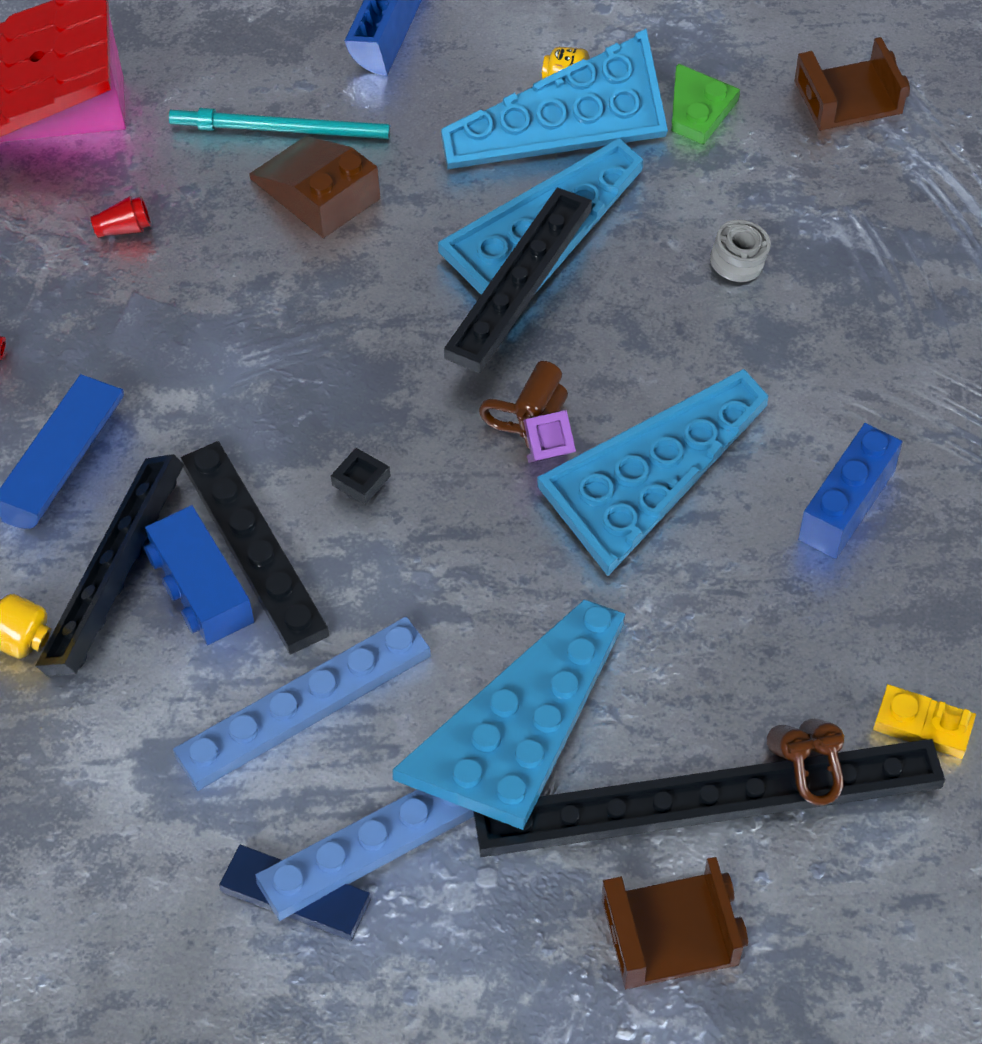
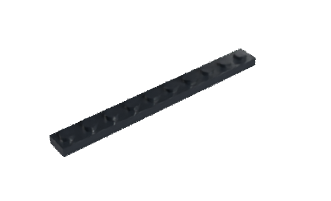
M933 739L838 752L843 774V789L840 796L834 802L825 806L942 789L945 778ZM828 756L807 757L803 761L805 770L809 772V775L806 777L809 791L816 796L827 794L833 786L832 773L827 770V767L830 765ZM790 760L541 796L538 798L523 830L473 811L480 857L821 806L813 805L802 798L796 786L794 764Z

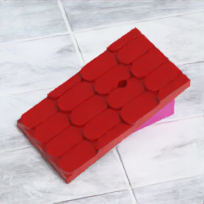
M52 0L12 14L5 22L0 23V142L126 129L124 76L110 20L108 0Z

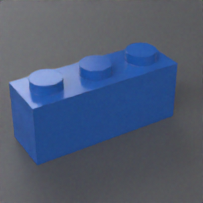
M864 423L804 510L798 540L837 559L895 472L903 441Z
M193 505L145 527L150 544L144 546L146 555L155 570L162 567L166 576L162 580L172 601L178 599L182 601L185 608L181 610V614L192 634L199 631L208 646L255 623L250 599Z

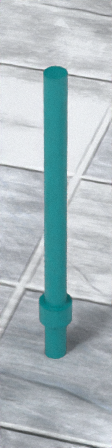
M199 108L198 111L172 109L169 111V124L198 126V130L214 131L216 127L377 139L390 138V124L216 113V110L213 108Z

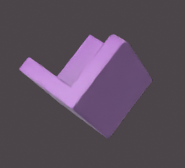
M567 410L523 420L531 454L527 455L528 463L576 452Z

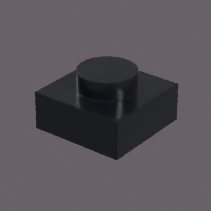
M355 448L331 475L332 486L366 505L390 478V466Z

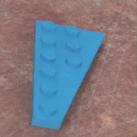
M647 29L636 33L633 38L621 44L615 43L605 48V52L589 60L583 59L534 83L533 87L517 95L513 93L503 98V102L485 111L479 110L442 128L441 139L447 169L601 147L610 144L618 138L627 143L666 137L668 128Z
M618 138L438 242V251L482 295L557 187L592 200L590 214L541 284L542 286L643 170V159Z
M743 369L538 476L537 487L605 574L609 576L767 407L768 395L748 372Z
M584 599L393 769V780L523 830L624 626L625 613Z

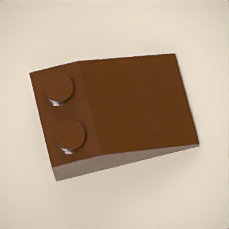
M309 136L303 137L249 173L250 179L323 239L380 200L378 167L352 147Z

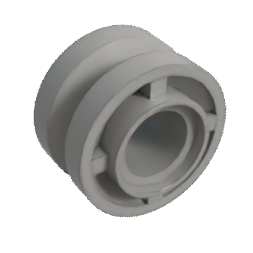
M746 220L728 221L717 232L710 254L711 265L719 275L735 282L751 281L757 278L763 270L771 247L770 238L763 228L753 222Z

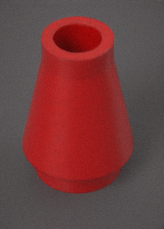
M129 196L99 214L91 216V223L97 238L143 233V228L151 226L149 213L141 196L134 199L132 196Z

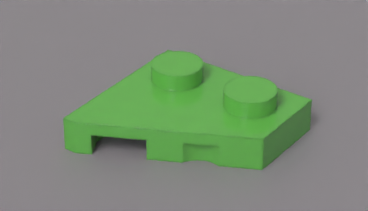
M678 64L675 73L671 131L704 145L739 101L740 89Z

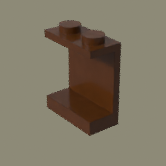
M882 37L874 38L871 59L869 61L830 69H821L813 51L798 54L794 81L819 131L903 114L906 97L910 94L909 81L905 75L901 74L896 65L893 51L888 50Z
M717 857L707 858L704 875L633 890H625L622 876L603 880L601 900L625 990L739 966L743 947L748 946L747 931L742 917H734L730 904L735 898L733 884L728 872L721 873Z

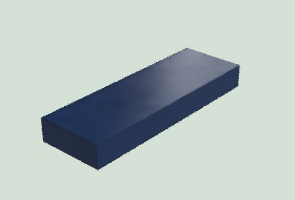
M240 844L219 884L220 891L273 912L256 883L255 874L282 860ZM345 884L288 916V918L352 941L371 901L370 892Z

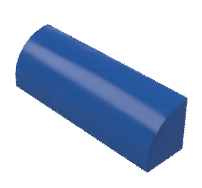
M363 0L344 40L351 57L366 70L388 76L422 0Z
M82 374L79 375L0 487V518L2 522L22 529L34 528L122 401L124 397L123 389Z

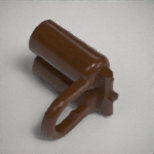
M538 362L516 403L487 399L483 401L479 408L482 420L494 429L519 434L520 437H524L526 446L529 448L523 420L560 412L568 397L566 388L559 384L562 378L561 370L551 362ZM489 409L516 414L519 424L512 421H500L490 414Z
M808 719L800 725L799 729L788 725H777L769 731L767 736L769 750L773 754L793 762L796 786L799 794L805 801L813 805L825 806L834 802L840 796L843 789V774L838 752L843 747L844 734L837 725L820 719ZM811 751L827 755L830 764L827 770L832 773L833 786L827 794L822 796L812 794L806 783V777L809 775V772L805 770L803 760L810 755Z

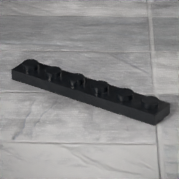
M558 187L555 189L444 347V359L477 373L482 372L590 214L592 200Z
M216 441L180 457L181 462L184 464L185 472L288 653L291 655L329 637L328 626L220 442Z
M174 454L146 458L141 465L35 665L46 676L77 674L78 670L85 663L90 646L97 633L105 625L106 615L115 598L123 590L124 581L133 563L142 553V546L147 538L145 527L159 520V513L168 495L176 487V480L184 464Z

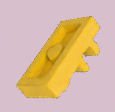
M887 684L873 730L907 742L933 739L936 751L963 759L976 713Z

